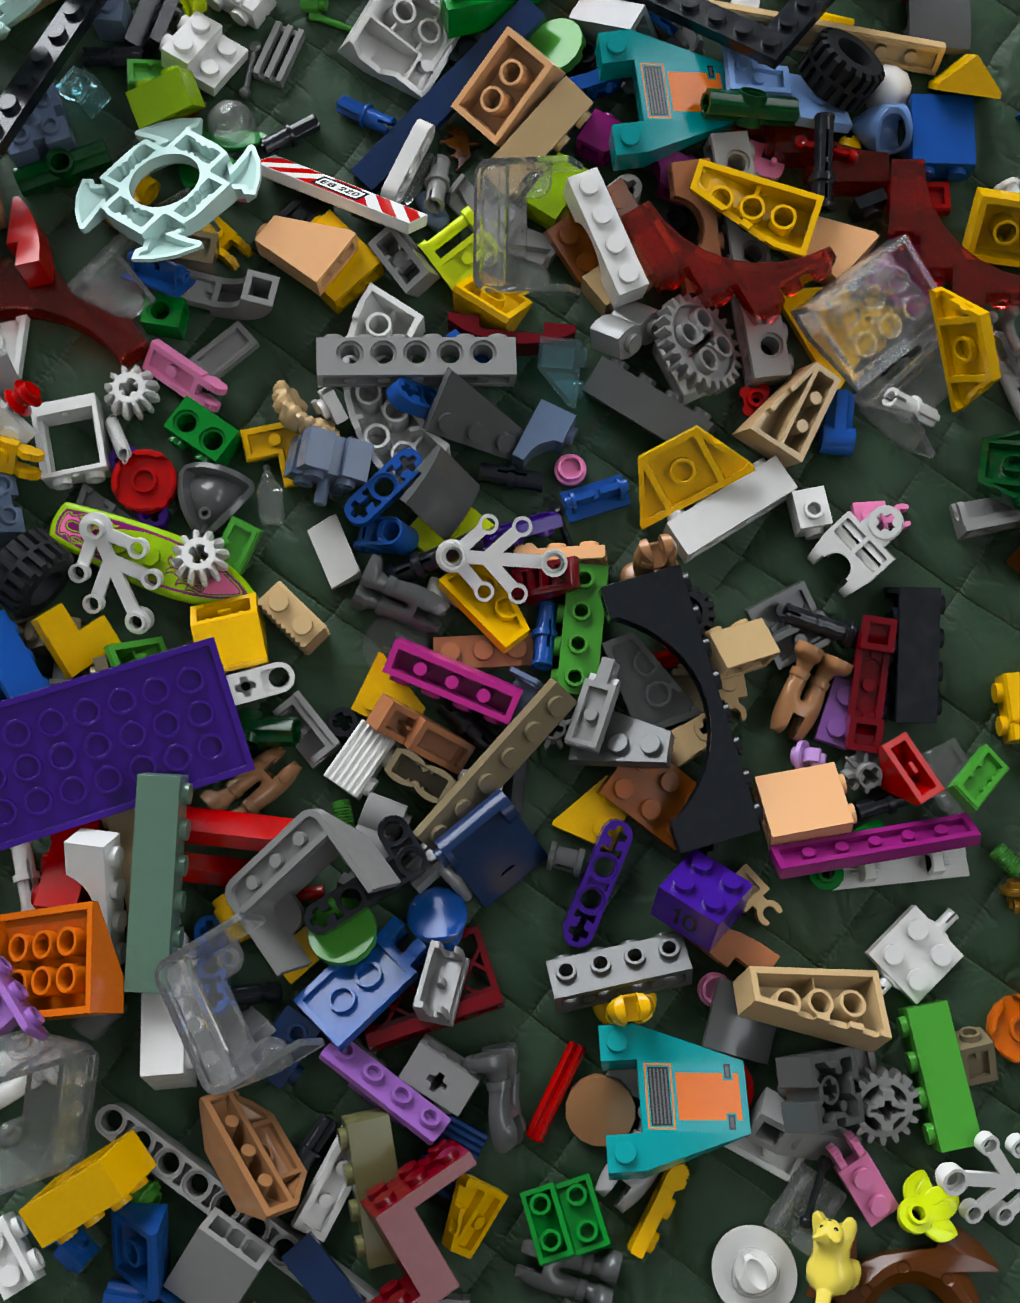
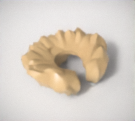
M285 380L277 381L273 387L272 399L274 403L272 407L279 414L278 420H280L286 430L293 431L294 434L300 433L303 435V431L313 425L336 432L337 436H340V431L336 429L335 423L320 417L314 419L312 415H307L308 405L300 398L297 390L290 388Z

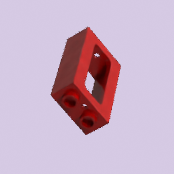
M187 806L186 819L191 821V832L189 840L185 841V843L260 852L294 818ZM184 852V855H188L189 866L187 875L185 877L182 876V881L226 886L229 880L250 860Z

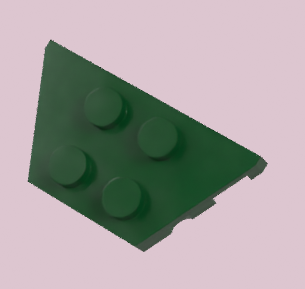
M1020 430L1011 431L1005 435L997 434L983 437L976 491L1019 511Z

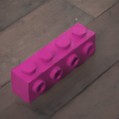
M402 637L394 641L382 672L391 675L390 680L404 686H408L409 683L422 688L421 693L429 697L440 699L441 696L453 701L452 706L465 712L477 711L484 714L483 719L502 726V723L509 725L524 692V689Z

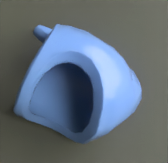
M883 103L865 110L852 120V133L865 148L879 155L905 152L911 143L913 135L912 117L904 103ZM904 119L906 135L902 146L899 147L897 136L898 121Z

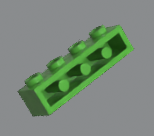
M579 563L580 589L566 593L564 604L558 603L556 623L562 624L561 636H557L554 639L553 656H559L558 669L551 668L550 678L557 681L575 700L579 698L585 678H589L591 673L597 674L600 665L604 609L598 592L600 587L607 585L609 566ZM565 572L562 574V583L565 582Z

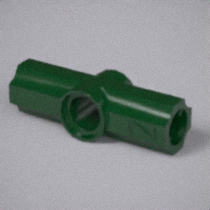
M742 87L739 91L707 88L705 93L702 94L700 102L701 116L704 119L730 121L740 127L757 129L760 127V124L792 127L798 121L800 113L799 100L796 97L771 95L752 87Z
M101 138L70 150L63 147L53 148L46 154V158L13 169V174L23 197H27L58 185L62 188H72L78 184L81 177L110 168L113 162L105 142ZM68 165L65 169L59 170L61 167Z
M249 708L237 710L250 752L259 751L261 746L296 747L300 743L302 732L301 721L298 716L265 715L258 710Z

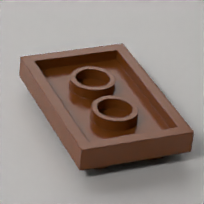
M622 178L606 187L630 242L652 227ZM570 213L543 232L577 286H580L582 277L599 265L594 246L584 227L580 223H575Z
M672 763L670 768L614 767L596 793L672 852L680 854L676 852L667 820L677 816L690 797L696 782Z

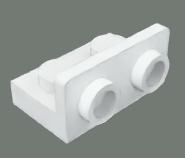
M10 1211L0 1217V1294L4 1301L46 1275L43 1269L45 1267V1260L36 1247L32 1248L26 1236L28 1235L27 1225L21 1216L15 1215L14 1211Z

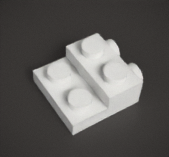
M197 10L191 16L183 15L178 23L177 32L173 36L166 34L162 38L159 47L162 67L178 65L179 68L191 70L198 88L213 97L248 59V49L222 34L223 25Z

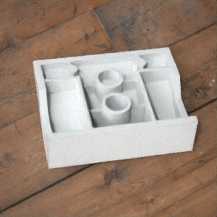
M369 0L339 48L338 53L363 72L420 100L432 88L460 37L448 39L440 16V0Z

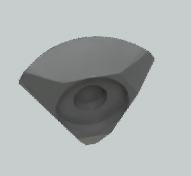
M192 462L184 465L180 469L177 480L178 498L183 515L192 531L194 529L199 530L201 538L208 530L214 533L247 501L255 490L254 482L245 475L229 467L210 462Z

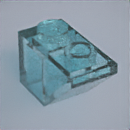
M540 336L537 369L569 408H576L577 400H582L583 396L582 388L584 384L582 380H579L580 367L585 368L587 348H582L583 342L579 339Z

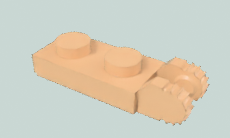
M584 541L580 543V546L568 547L564 543H550L547 545V548H537L533 543H526L525 545L522 543L513 549L514 553L543 555L549 549H558L566 557H578L579 563L608 565L605 545H599V542ZM551 556L548 559V561L556 560L559 558L557 556Z

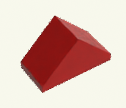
M906 732L878 748L879 764L883 774L881 789L916 806L921 805L945 790Z

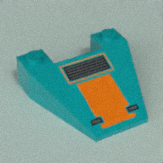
M631 29L598 33L595 56L599 81L633 77L639 116L638 122L613 124L611 126L608 142L613 171L646 167L708 138L711 133H718L733 126V122L708 120L701 116L700 102L702 94L705 93L706 89L726 90L724 63Z
M634 1023L626 1024V1026H598L602 1071L637 1069L642 1133L606 1135L609 1181L645 1179L751 1135L743 1060Z

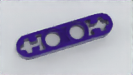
M610 819L602 826L564 919L562 934L566 942L573 947H585L593 939L633 838L632 829L621 819ZM618 826H622L621 832L625 834L624 840L618 839L613 848L615 851H620L618 857H615L609 851L600 850L602 844L608 848L611 844L612 838L608 835V831L610 829L616 830ZM607 857L613 862V870L607 876H599L594 871V864L599 858ZM593 889L600 894V902L594 908H586L582 905L581 897L586 890ZM578 908L584 914L594 917L592 921L585 917L583 928L587 932L586 935H579L577 939H573V934L569 928L570 926L576 927L580 921L581 916L574 914Z

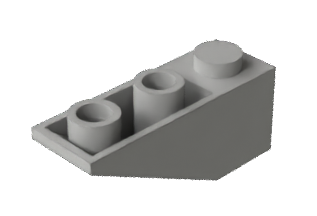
M768 1087L764 1089L750 1111L751 1135L745 1138L777 1155L818 1160L821 1155L830 1158L825 1146L831 1142L839 1148L844 1159L853 1153L843 1135L848 1130L841 1126H838V1129L820 1134L785 1133L781 1103L786 1101L787 1098L781 1097L776 1091ZM854 1134L859 1142H861L862 1137Z

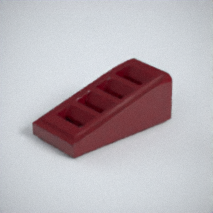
M566 557L568 566L565 571L564 583H562V575L552 577L551 585V577L539 568L519 567L511 571L513 579L517 583L525 585L528 590V597L522 604L529 606L580 589L578 557ZM560 559L547 561V565L550 568H557L560 565ZM517 587L512 590V597L514 599L523 598V589Z

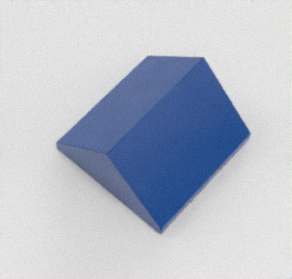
M127 1203L115 1212L111 1209L113 1270L154 1302L160 1298L170 1269L168 1204Z

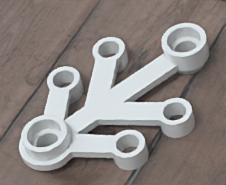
M101 512L86 514L79 524V532L84 539V543L77 563L71 565L68 570L69 578L75 583H82L91 577L92 570L90 564L97 549L102 558V563L91 593L86 595L82 601L83 608L90 614L103 610L106 605L105 595L112 580L127 613L125 616L126 628L131 633L143 634L153 627L155 622L154 614L149 608L139 606L125 574L141 580L142 585L148 590L160 587L164 582V575L157 568L148 569L116 555L111 543L126 548L128 554L134 559H140L148 555L150 544L145 538H134L113 529V524L109 517ZM92 523L99 527L98 535L92 533ZM136 542L142 545V554L135 551L134 544ZM77 567L83 569V578L79 577L76 574ZM149 573L156 576L157 583L155 585L149 582ZM91 597L98 601V608L91 606ZM134 616H137L141 619V627H137L134 625Z
M493 514L481 516L478 525L461 540L448 539L438 546L436 550L438 566L449 573L458 572L474 590L477 600L481 602H487L493 598L494 587L490 582L482 581L469 564L484 565L508 592V598L514 604L524 603L528 597V590L525 585L517 583L503 566L539 568L550 577L562 575L568 566L565 554L558 549H549L543 555L504 552L520 537H525L531 533L533 528L532 522L526 516L515 518L512 527L485 551L470 549L486 534L490 535L497 531L499 522ZM485 518H492L494 520L495 527L492 530H485L482 527V521ZM520 520H525L529 524L528 530L524 533L518 532L516 529V523ZM451 549L459 553V559L455 562L449 561L446 557V553ZM551 556H557L560 559V565L557 568H550L547 565V561ZM486 585L490 588L491 593L488 597H481L478 594L480 586ZM517 587L524 591L523 598L518 600L514 599L511 595L512 590Z
M981 1131L974 1139V1146L989 1158L997 1172L963 1170L954 1162H944L935 1171L936 1183L950 1196L962 1194L968 1186L989 1187L990 1189L977 1200L973 1198L964 1199L959 1205V1214L968 1223L976 1224L981 1221L984 1213L989 1210L991 1218L999 1225L1005 1226L1010 1224L1014 1216L1020 1212V1192L1009 1202L1001 1199L1012 1190L1020 1189V1173H1015L999 1148V1139L989 1131ZM1012 1133L1006 1138L1005 1149L1015 1158L1020 1159V1145L1015 1149L1016 1145L1020 1142V1134ZM990 1140L989 1144L984 1147L985 1143Z

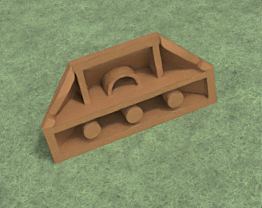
M225 1089L200 1097L198 1102L204 1150L236 1210L263 1221L295 1210L300 1201L307 1170L275 1115L254 1101L239 1096L240 1093L235 1089L232 1091Z

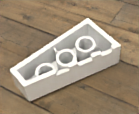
M185 932L183 946L181 949L178 948L177 963L182 964L180 984H176V988L168 994L141 993L140 1077L154 1090L197 1087L195 1051L196 1014L194 1012L193 999L196 998V979L192 973V964L195 963L194 942H191Z

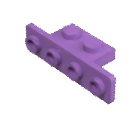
M0 955V1041L18 1025L24 1033L44 1041L48 1034L42 1025L45 1022L43 1016L36 1008L30 1006L26 999L29 996L28 991L20 982L13 978L11 974L14 971L12 965L6 958Z
M332 1042L322 1050L319 1056L320 1060L349 1082L348 1086L375 1108H383L388 1112L390 1120L402 1129L407 1127L428 1145H433L449 1125L450 1117L354 1042H351L342 1052Z

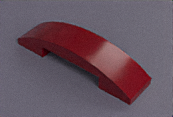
M448 312L449 332L456 329L460 334L467 333L475 337H488L496 333L505 334L507 337H516V356L552 353L575 343L576 325L544 322L543 334L481 328L480 315Z
M863 615L849 687L845 749L879 754L878 748L882 745L885 720H882L890 656L894 653L897 619Z

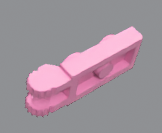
M159 338L151 341L142 369L150 371L153 377L185 398L187 395L209 411L218 412L221 407L220 401L211 394L202 392V389L204 387L211 391V393L222 396L226 395L228 390L227 384L217 377L208 375L207 371Z
M848 1130L843 1135L847 1145L853 1151L852 1154L844 1159L839 1148L832 1142L825 1146L835 1164L833 1166L834 1170L862 1217L870 1227H873L897 1210L899 1204L869 1153L863 1148L854 1133Z

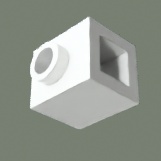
M824 485L791 492L786 503L795 538L805 536L806 540H812L822 537L833 524Z

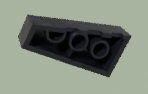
M884 587L885 598H891V608L889 613L885 614V618L898 620L894 653L890 656L889 667H893V673H889L887 679V693L889 694L888 720L896 723H937V715L940 716L942 713V698L938 695V682H941L943 679V664L939 662V648H943L945 640L944 630L940 628V615L944 614L946 607L945 596L941 594V588Z

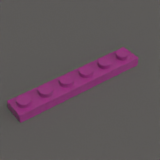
M961 813L770 846L769 857L779 878L786 879L980 845L981 833L969 815Z

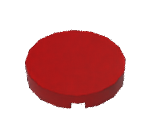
M151 449L134 450L125 465L122 461L125 463L126 460H119L115 465L111 475V489L118 502L128 511L140 515L154 514L165 509L175 498L178 474L172 462L161 452Z

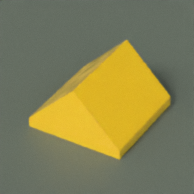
M965 54L931 79L927 88L993 99H1001L1002 95L981 58L976 54Z
M482 270L459 282L453 288L454 310L461 314L480 315V326L483 328L515 331L533 304V301Z

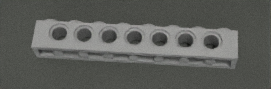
M747 130L710 134L703 147L704 158H710V162L726 167L730 165L739 171L759 176V173L755 172L753 163L755 157L754 144L749 142ZM721 213V218L717 219L718 232H723L725 249L721 251L723 264H726L728 269L727 287L736 338L739 343L738 349L739 353H741L740 360L745 386L752 388L758 387L760 384L768 386L783 384L792 375L794 362L792 355L788 354L787 350L788 329L787 325L782 322V296L776 289L777 268L775 263L771 262V247L749 232L741 230L738 224ZM744 255L751 256L755 263L749 262ZM750 285L758 287L760 293L752 291ZM755 315L763 317L766 324L758 322ZM761 345L768 347L772 355L765 354L761 349Z

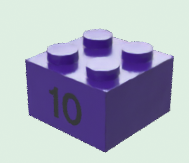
M694 849L658 887L650 914L710 952L744 912L754 884L699 850Z

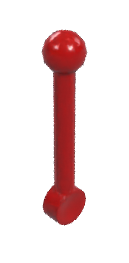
M798 135L795 138L794 145L797 149H804L805 147L813 149L814 142L808 141L804 135ZM835 147L833 149V154L847 157L850 162H855L859 159V152L855 149L849 151Z

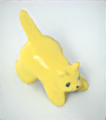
M817 1210L812 1214L813 1253L806 1263V1279L809 1286L816 1291L815 1303H831L832 1297L845 1295L859 1284L861 1278L860 1263L858 1260L850 1258L852 1244L858 1228L853 1217H846L843 1222L838 1223L834 1219L826 1218L823 1212Z

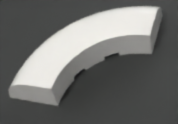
M370 282L355 308L348 334L345 337H357L360 334H372L376 337H390L393 334L422 337L426 332L424 316ZM347 355L343 358V361L352 364L357 362L358 358L353 355ZM380 355L375 360L385 364L392 359L389 356ZM413 355L408 358L411 362L413 359ZM343 387L349 418L357 438L374 444L371 460L379 470L403 449L416 450L421 455L422 460H424L438 444L451 456L450 444L438 435L426 432L423 428L425 421L422 418L399 411L390 403L386 393L388 387ZM404 459L402 461L404 468L398 474L395 473L394 469L390 471L397 478L399 484L404 482L400 475L406 469H409L411 472L416 469L414 465L415 459L410 462Z

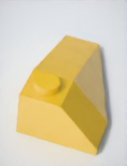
M699 159L689 190L772 249L803 259L806 257L825 197L703 159Z

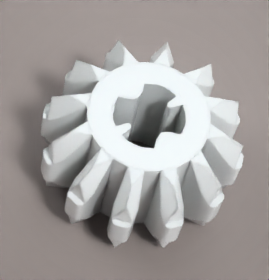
M135 364L129 372L126 366L122 365V374L117 375L110 372V378L113 382L104 384V389L108 393L104 396L105 402L111 406V411L114 415L122 414L125 420L130 421L135 414L139 420H143L144 415L142 412L146 410L149 413H154L151 403L160 402V396L156 393L160 390V386L157 381L153 380V375L150 371L145 370L142 372L140 366Z
M196 529L193 531V539L189 540L187 536L182 535L180 539L184 546L176 545L172 549L178 555L171 560L173 567L179 568L176 572L177 576L180 579L188 577L187 582L190 586H194L200 579L203 587H207L209 585L208 578L210 577L220 582L221 577L217 571H228L229 568L228 564L224 561L230 557L229 551L222 549L225 545L222 538L214 539L213 532L209 530L202 538L199 530ZM202 553L206 554L207 559L205 561L200 559L201 563H196L194 558L197 555L201 558Z

